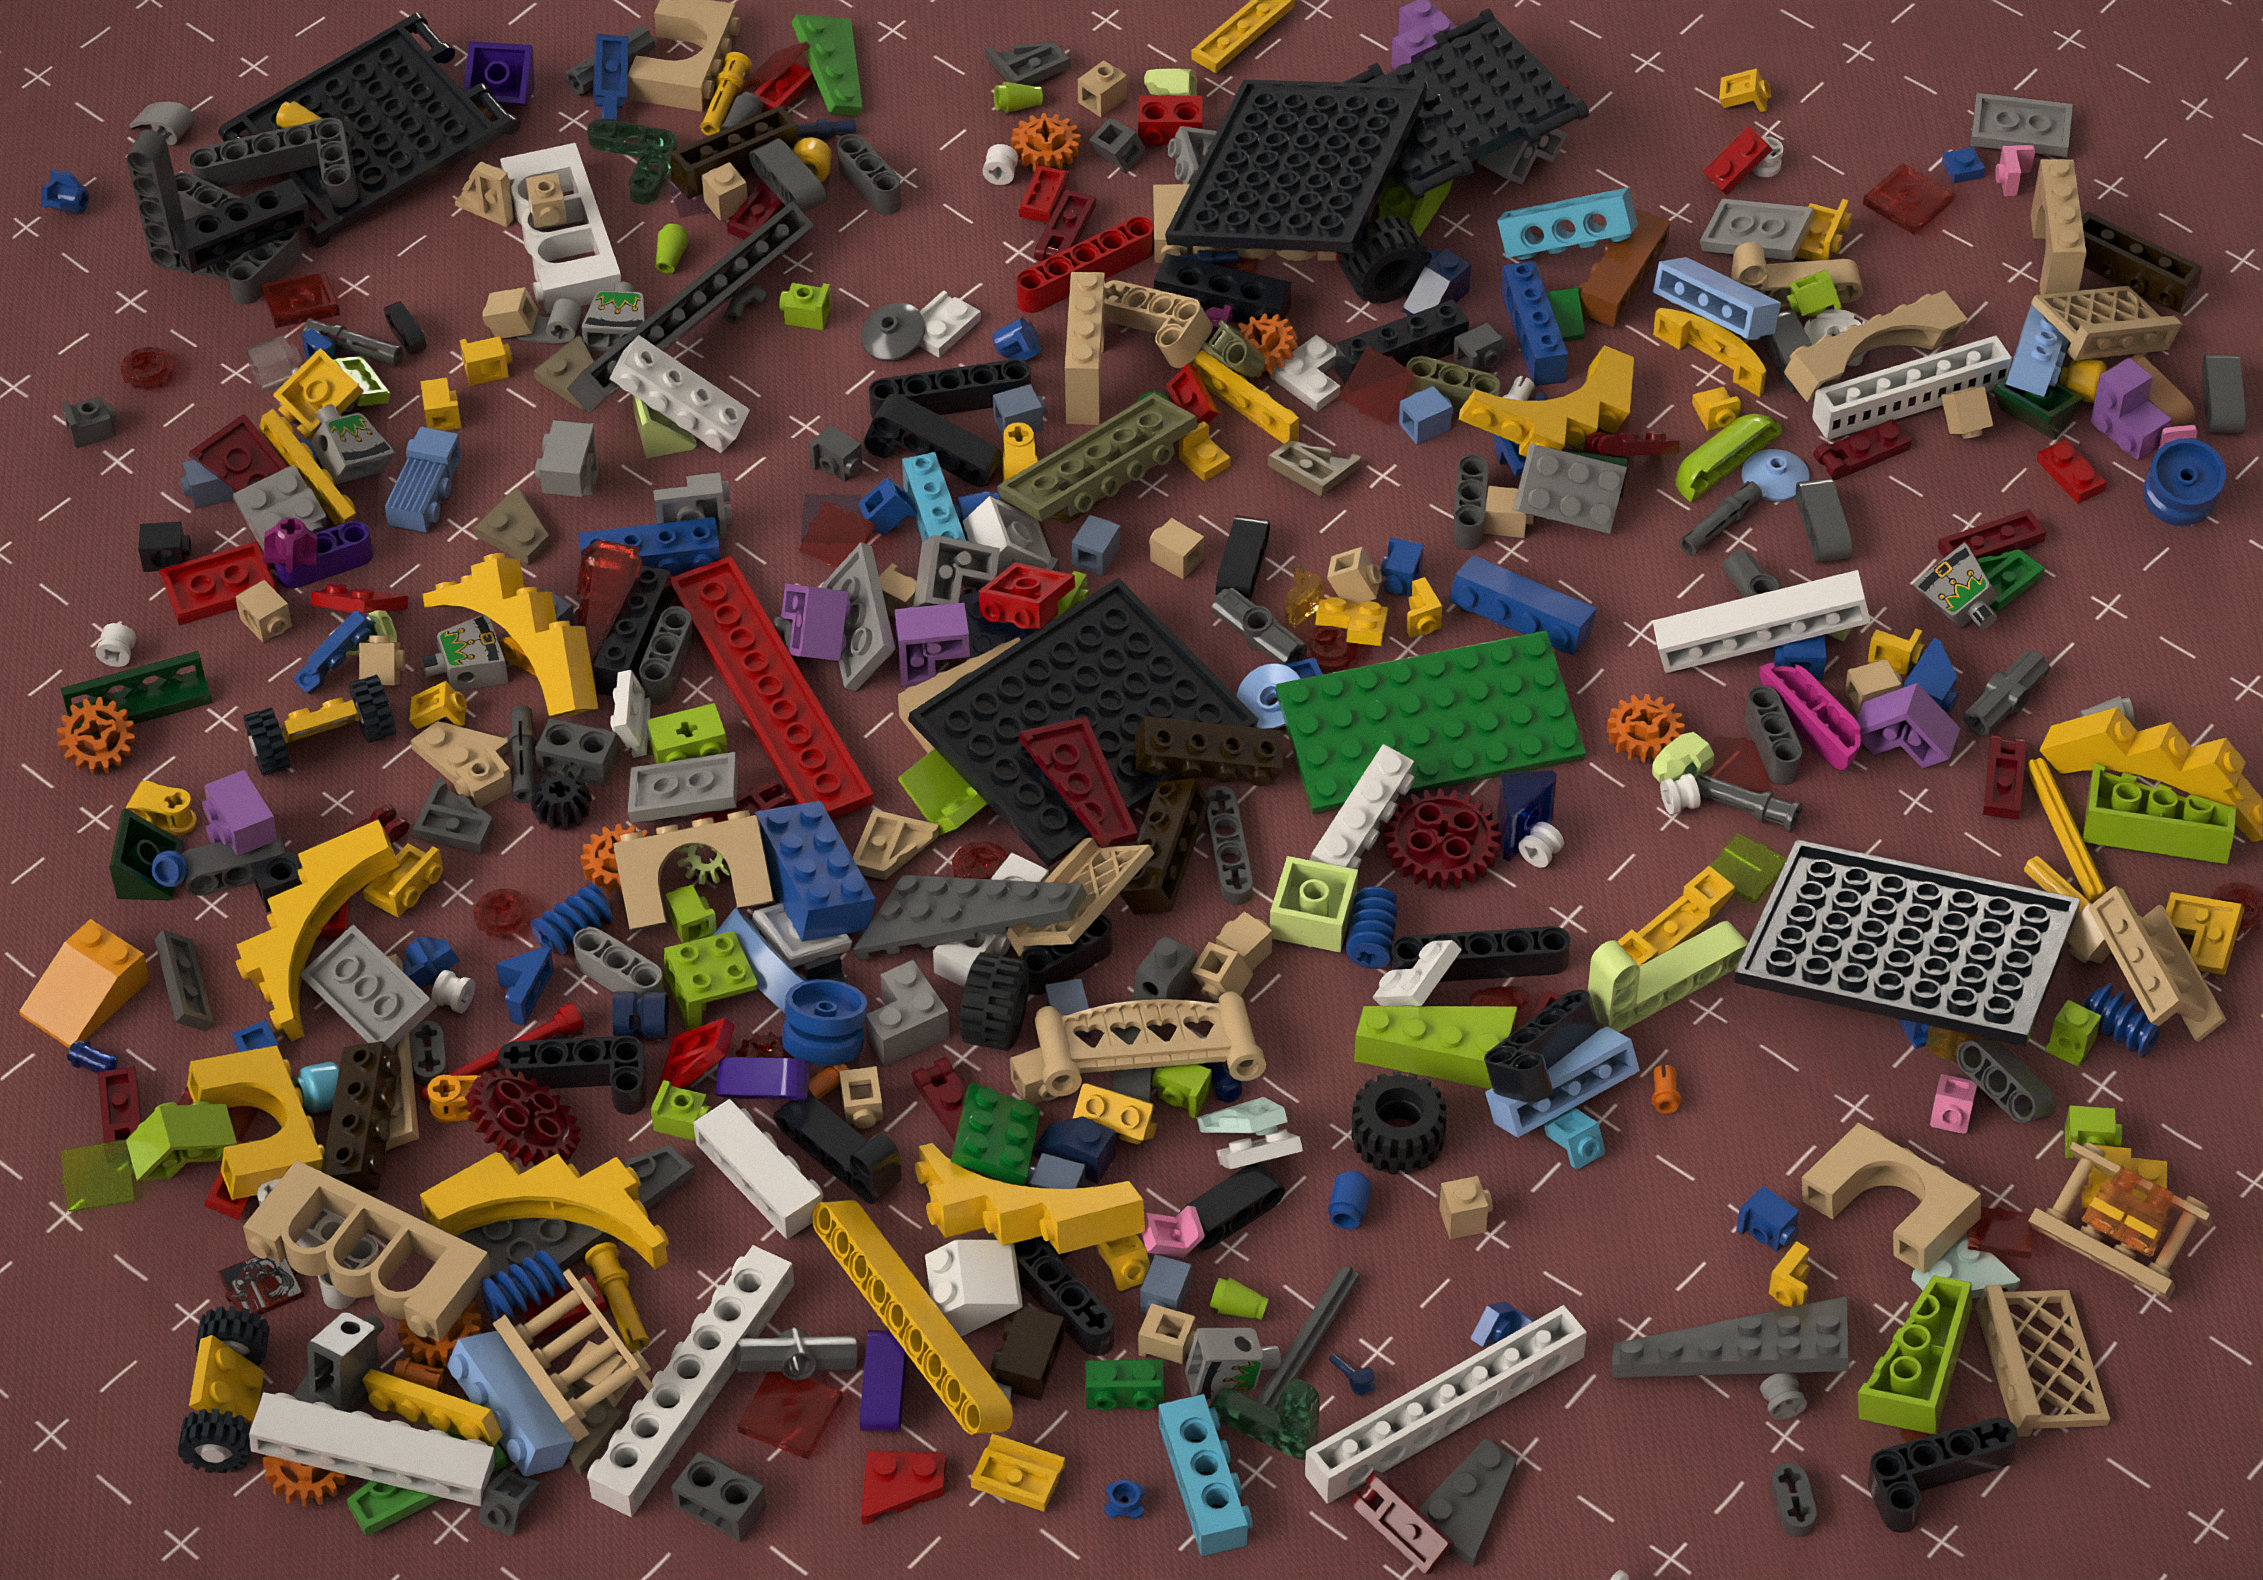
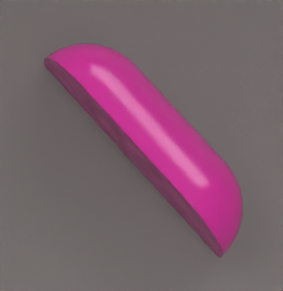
M1775 662L1759 667L1762 686H1769L1777 691L1793 728L1831 766L1839 770L1848 767L1856 758L1861 745L1860 726L1856 719L1803 667L1796 665L1795 668L1775 666Z

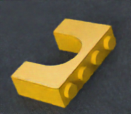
M277 1045L190 1061L187 1087L194 1103L209 1101L210 1104H226L227 1108L235 1106L256 1107L271 1114L282 1128L278 1133L267 1139L224 1147L221 1173L232 1200L257 1195L261 1184L281 1179L296 1160L320 1172L322 1170L325 1149L322 1144L317 1145L314 1137L315 1128L310 1115L306 1116L304 1113L301 1090L299 1087L294 1088L291 1081L292 1073L289 1061L282 1059Z

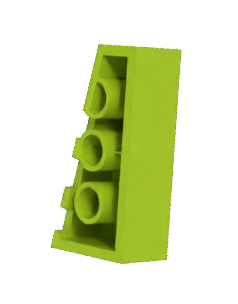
M2094 763L2087 797L2083 841L2085 843L2228 864L2235 831L2236 808L2193 794L2185 798L2177 795L2172 791L2171 787L2158 784L2157 788L2136 782L2137 776L2124 772L2121 777L2105 772L2106 766Z
M1364 1006L1355 1035L1354 1061L1492 1089L1484 1056L1488 1051L1515 1032L1517 1007Z
M1936 1275L1931 1277L1910 1310L1908 1320L1902 1328L1899 1327L1892 1338V1345L1884 1357L1881 1356L1874 1366V1373L1868 1382H1864L1858 1391L1859 1419L1929 1434L1937 1433L1972 1311L1971 1282Z

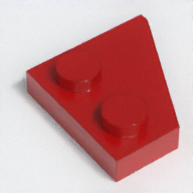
M722 1018L674 1036L655 1094H658L663 1080L670 1081L673 1087L686 1088L726 1056L731 1046L735 1025L727 1018Z

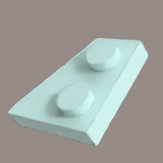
M1265 1097L1196 1117L1200 1132L1202 1133L1255 1132L1256 1135H1266L1277 1131V1125L1288 1122L1284 1107Z
M1970 1232L1964 1234L1925 1274L1915 1269L1911 1278L1922 1290H1924L1933 1275L1971 1282L1972 1299L1979 1298L1986 1285H2001L2002 1288H2006L2007 1292H2013L2019 1288L2020 1279Z

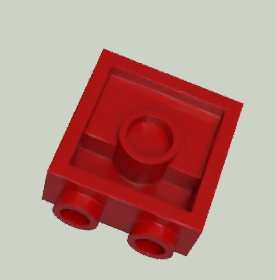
M1013 563L978 591L980 616L985 617L990 622H1011L1022 629H1041L1058 615V601L1075 588V575Z

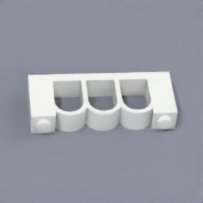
M576 143L501 158V169L508 172L514 216L518 223L522 225L524 246L528 253L532 255L534 275L537 281L533 283L535 298L537 302L543 301L546 313H551L554 303L562 298L574 300L580 306H585L592 303L596 292L600 290L614 291L615 285L618 282H622L621 273ZM558 173L562 192L574 191V194L564 196L567 223L535 228L529 206L525 178ZM584 220L585 223L584 225L557 231L540 232L546 228ZM592 251L595 252V256L562 263L550 262L555 259Z

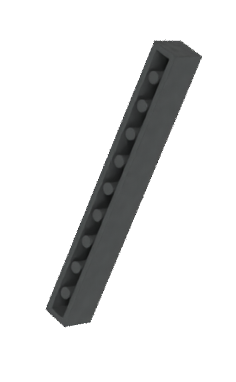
M793 201L790 202L584 369L569 385L567 390L590 414L621 388L609 378L623 351L638 335L663 352H666L799 243L812 229L814 224Z

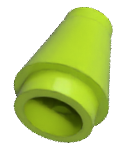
M1003 82L1002 85L995 86L994 103L997 111H1003L1006 114L1042 105L1043 94L1040 86L1034 87L1010 82Z
M666 224L658 232L655 267L659 272L672 274L675 271L689 244L688 232L684 227L677 224Z
M1230 1277L1228 1280L1219 1278L1209 1307L1217 1309V1314L1262 1320L1269 1298L1263 1297L1261 1294Z

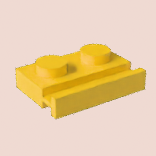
M992 1434L990 1443L985 1448L971 1477V1488L1045 1512L1058 1484L1059 1476L1066 1466L1065 1457Z

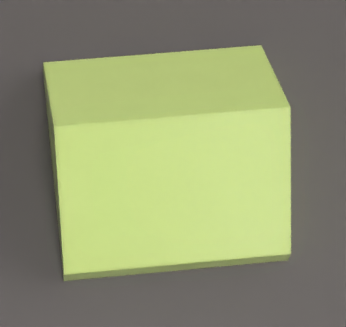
M632 394L633 411L646 459L693 450L697 446L693 434L680 428L675 422L652 409L648 404Z

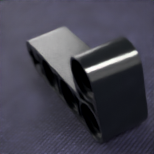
M890 394L886 397L872 420L864 439L865 448L874 456L881 458L889 457L896 445L916 455L935 452L940 468L977 487L988 485L1003 458L1001 451L995 445L899 394Z
M1574 990L1562 995L1485 1054L1484 1061L1495 1094L1528 1103L1544 1100L1552 1094L1553 1088L1548 1069L1599 1029L1591 995L1588 991Z
M633 1036L514 1041L502 1046L498 1052L501 1074L505 1069H509L514 1077L519 1072H522L525 1080L530 1081L534 1077L537 1080V1086L542 1088L548 1085L549 1089L611 1086L614 1108L626 1115L638 1113L646 1104L644 1049L642 1042Z
M808 1092L807 1100H789L774 1112L773 1117L777 1126L789 1139L869 1204L875 1203L901 1181L900 1153L888 1136L879 1132L870 1140H866L811 1093Z
M1043 1236L1014 1243L1020 1284L1048 1313L1064 1317L1065 1332L1083 1351L1093 1356H1102L1108 1353L1114 1345V1316L1101 1300L1062 1261L1072 1251L1058 1254L1050 1241L1046 1242Z
M1991 1418L1877 1451L1870 1461L1867 1484L1886 1527L1894 1532L1903 1533L1912 1530L1917 1525L1921 1502L1920 1491L2008 1466L2013 1460L2017 1440V1429L2014 1424L2004 1418ZM1955 1452H1964L1967 1455H1958ZM1918 1462H1925V1463H1928V1464H1930V1465H1929V1466H1923V1465L1918 1464ZM1886 1472L1892 1474L1893 1476H1884L1880 1473ZM1903 1505L1906 1506L1908 1509H1899L1895 1506Z

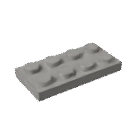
M862 542L858 544L822 584V588L848 591L851 607L849 616L845 619L843 633L846 635V647L840 656L839 666L844 688L855 692L895 650L872 546Z
M354 924L299 974L367 1043L383 1041L390 1049L396 1046L437 1007Z

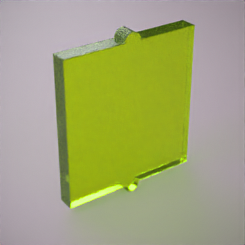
M1736 833L1710 866L1735 886L1734 894L1756 904L1781 873L1787 859L1767 849L1766 844H1758Z
M126 1140L60 1150L63 1177H61L60 1182L65 1186L68 1212L135 1201L132 1175L135 1172L133 1166H130Z

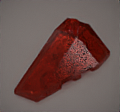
M599 539L581 552L576 594L583 595V599L575 612V623L578 626H585L591 666L635 578L640 576L642 558L638 557L639 547Z

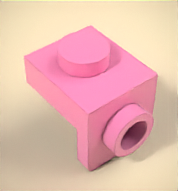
M2033 145L2002 146L2000 164L1996 165V182L2002 184L2004 196H2017L2021 173H2030L2032 171L2035 156Z
M1186 1206L1176 1217L1153 1213L1144 1214L1145 1232L1141 1234L1147 1253L1184 1258L1204 1239V1231L1194 1206Z

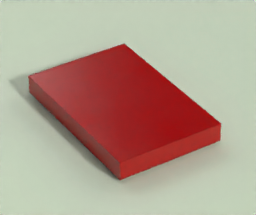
M258 541L159 570L162 583L179 626L237 609L235 596L263 580L278 593V588L268 563H264V553Z

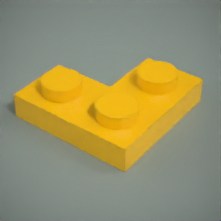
M1330 597L1326 600L1320 599L1316 611L1315 625L1347 629L1346 642L1381 646L1389 607H1382L1380 604L1372 601H1365L1360 604L1348 603L1338 597Z
M2171 892L2165 911L2178 933L2195 936L2190 955L2198 970L2225 975L2244 913L2242 904Z

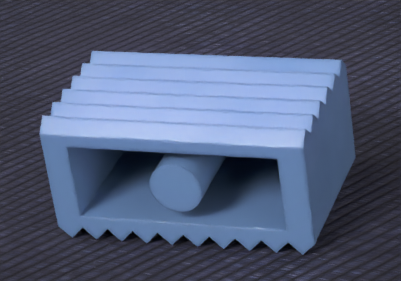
M412 457L407 459L385 505L387 524L389 526L428 533L431 523H436L439 519L442 499L448 498L451 493L452 480L448 478L445 464L432 463L430 460L426 462L424 459L420 461L418 458L413 459Z

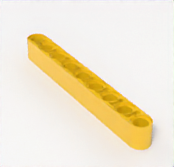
M855 1200L819 1202L816 1204L812 1214V1222L816 1233L962 1428L972 1435L1008 1430L1013 1420V1411L1009 1400L860 1204Z

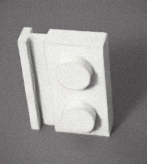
M943 290L920 311L925 321V334L919 347L940 358L981 321V311L957 297L952 299Z
M632 670L618 672L617 688L613 690L615 710L614 715L611 716V727L613 732L620 736L627 748L632 747L631 755L635 758L647 755L648 731L646 720L650 719L651 700L650 698L644 699L645 691Z
M1287 1129L1266 1134V1138L1255 1141L1247 1138L1230 1142L1229 1147L1216 1150L1219 1165L1234 1169L1301 1152L1303 1149L1300 1136L1289 1134Z

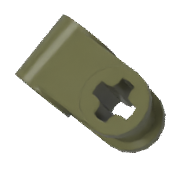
M1221 319L1218 323L1219 329L1208 343L1204 342L1202 348L1247 378L1257 376L1265 365L1264 354L1245 339L1241 332Z

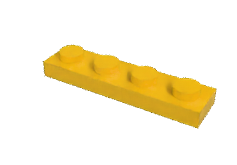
M1251 0L1192 49L1191 60L1217 73L1292 10L1295 6V0Z
M1201 350L1196 354L1193 359V366L1197 368L1207 390L1283 444L1289 440L1299 441V417L1292 410L1280 405L1268 393L1256 388L1244 376L1235 373L1206 351Z
M274 409L262 415L259 431L288 467L295 464L308 489L311 488L334 526L353 521L356 514L353 502L347 495H341L334 486L335 483L331 474L326 469H321L314 461L311 449L305 443L298 441L293 434L292 426L285 417H279Z
M370 1369L362 1379L369 1394V1401L380 1411L386 1412L388 1410L403 1415L412 1422L418 1420L432 1425L437 1430L443 1432L450 1431L463 1436L467 1440L477 1439L493 1447L503 1436L493 1412L489 1408L374 1369Z

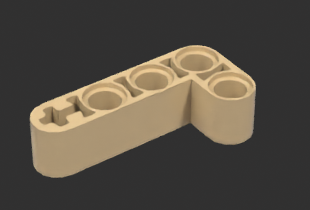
M1747 242L1739 245L1733 255L1731 279L1781 302L1780 308L1790 307L1786 297L1791 294L1788 283L1825 269L1832 277L1840 304L1854 302L1863 294L1858 266L1855 261L1850 259L1766 264L1763 248L1756 242Z
M1118 280L1105 283V312L1110 320L1118 325L1155 333V342L1170 366L1174 368L1184 367L1187 363L1189 364L1212 332V323L1198 300Z

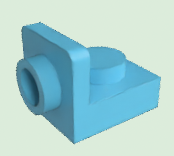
M1575 1107L1543 1124L1546 1136L1567 1149L1570 1164L1575 1169H1580L1603 1156L1606 1152L1599 1123Z

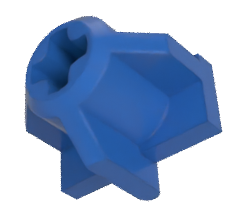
M50 170V181L42 186L41 207H50L74 214L82 213L89 202L87 188L82 186L70 171Z
M1023 317L993 333L994 346L1003 357L1025 361L1043 352L1039 346V343L1042 341L1032 322L1028 323Z
M419 937L413 940L405 951L403 973L418 987L423 984H434L442 971L449 970L451 966L460 960L447 940Z

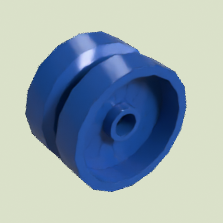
M2178 438L2167 442L2154 455L2143 484L2144 501L2150 512L2161 521L2174 526H2191L2206 519L2214 510L2226 480L2225 464L2219 453L2205 442L2194 438Z
M819 979L800 982L789 989L785 999L784 1012L786 1020L783 1024L782 1044L783 1048L792 1057L807 1060L816 1065H838L859 1057L863 1050V1024L866 1021L867 1014L866 996L860 990L844 982Z

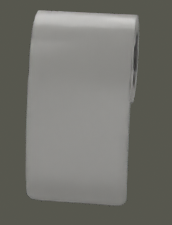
M157 102L145 107L129 126L131 129L139 125L151 124L153 131L161 134L167 144L174 145L195 123V117L183 104Z
M567 298L559 299L554 303L550 317L537 316L532 334L517 336V338L528 342L548 344L570 342L575 337L582 308L574 300Z

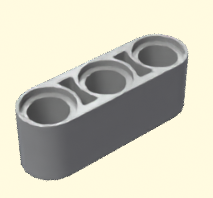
M587 927L578 931L574 936L573 945L578 969L613 993L615 991H635L639 997H643L646 991H664L661 968L607 933L595 927Z

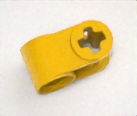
M1012 423L1004 430L1003 482L1038 462L1037 455H1035L1034 432L1025 423Z
M142 781L125 807L173 835H186L192 832L197 825L196 814L190 810L192 803L190 794L184 789L158 785L151 781Z

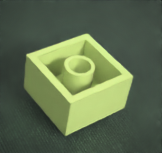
M1287 856L1270 911L1272 939L1341 953L1352 915L1354 896L1357 894L1358 870Z

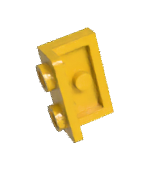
M1842 199L1838 210L1812 203L1809 204L1808 207H1813L1815 219L1795 257L1810 261L1830 260L1832 253L1838 254L1843 239L1841 233L1842 231H1848L1852 220V213L1848 212L1849 200Z
M407 843L396 855L399 866L373 879L363 890L364 900L399 918L408 908L413 907L417 903L420 895L430 884H434L439 880L443 872L440 850L436 847H431L425 853Z
M1089 1083L1082 1085L1073 1118L1085 1117L1115 1130L1116 1133H1120L1119 1139L1134 1144H1140L1141 1140L1154 1138L1157 1123L1150 1121L1154 1109L1152 1103Z

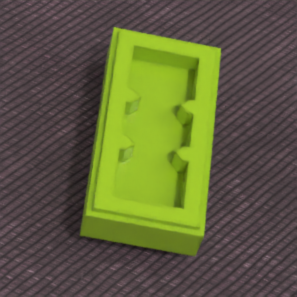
M363 356L333 359L364 390L355 400L357 406L389 403L390 392Z

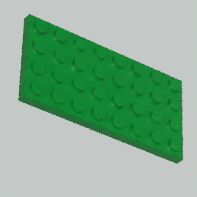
M1547 630L1277 683L1275 688L1311 814L1341 809L1383 744L1414 761L1411 775L1415 776V779L1406 795L1584 760L1586 755Z

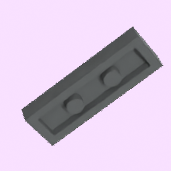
M162 930L155 938V943L175 1022L206 1031L214 1021L193 939Z

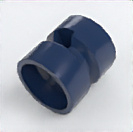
M615 991L612 1006L613 1036H633L636 1038L638 1034H643L645 1039H667L669 1027L667 991H646L643 997H639L635 991ZM641 1013V1017L634 1016V1014Z

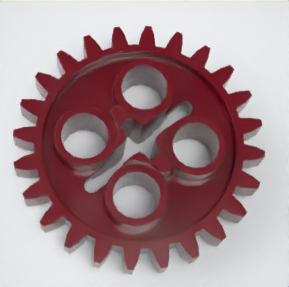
M1438 789L1437 796L1432 797L1427 790H1424V797L1421 800L1412 794L1410 795V805L1402 801L1399 802V811H1395L1390 821L1385 824L1384 846H1386V857L1392 858L1393 869L1402 867L1401 876L1403 878L1413 874L1415 885L1424 879L1427 880L1428 889H1431L1435 882H1440L1443 890L1447 889L1448 882H1453L1460 889L1463 879L1474 884L1475 874L1485 877L1487 867L1493 868L1495 866V857H1499L1501 832H1498L1499 822L1492 820V810L1482 812V801L1476 802L1473 805L1470 804V794H1467L1462 799H1458L1457 790H1453L1450 796H1444L1443 790Z
M493 1069L490 1074L484 1071L481 1077L475 1079L465 1096L468 1102L464 1108L471 1112L468 1120L478 1123L474 1129L475 1132L485 1133L487 1135L484 1139L485 1143L494 1142L497 1145V1153L505 1150L508 1152L509 1160L513 1161L518 1157L525 1167H527L530 1161L536 1166L557 1153L564 1162L568 1161L581 1141L578 1137L581 1129L574 1125L578 1120L577 1117L567 1114L571 1107L560 1105V1095L551 1096L548 1093V1085L541 1088L537 1086L536 1078L533 1077L530 1081H527L522 1072H519L514 1077L509 1069H505L502 1074L497 1069Z

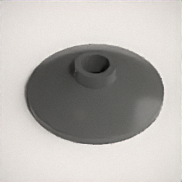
M906 303L884 305L874 311L865 321L861 332L862 344L868 354L875 359L881 361L902 359L911 354L922 342L925 334V321L921 313L912 305Z

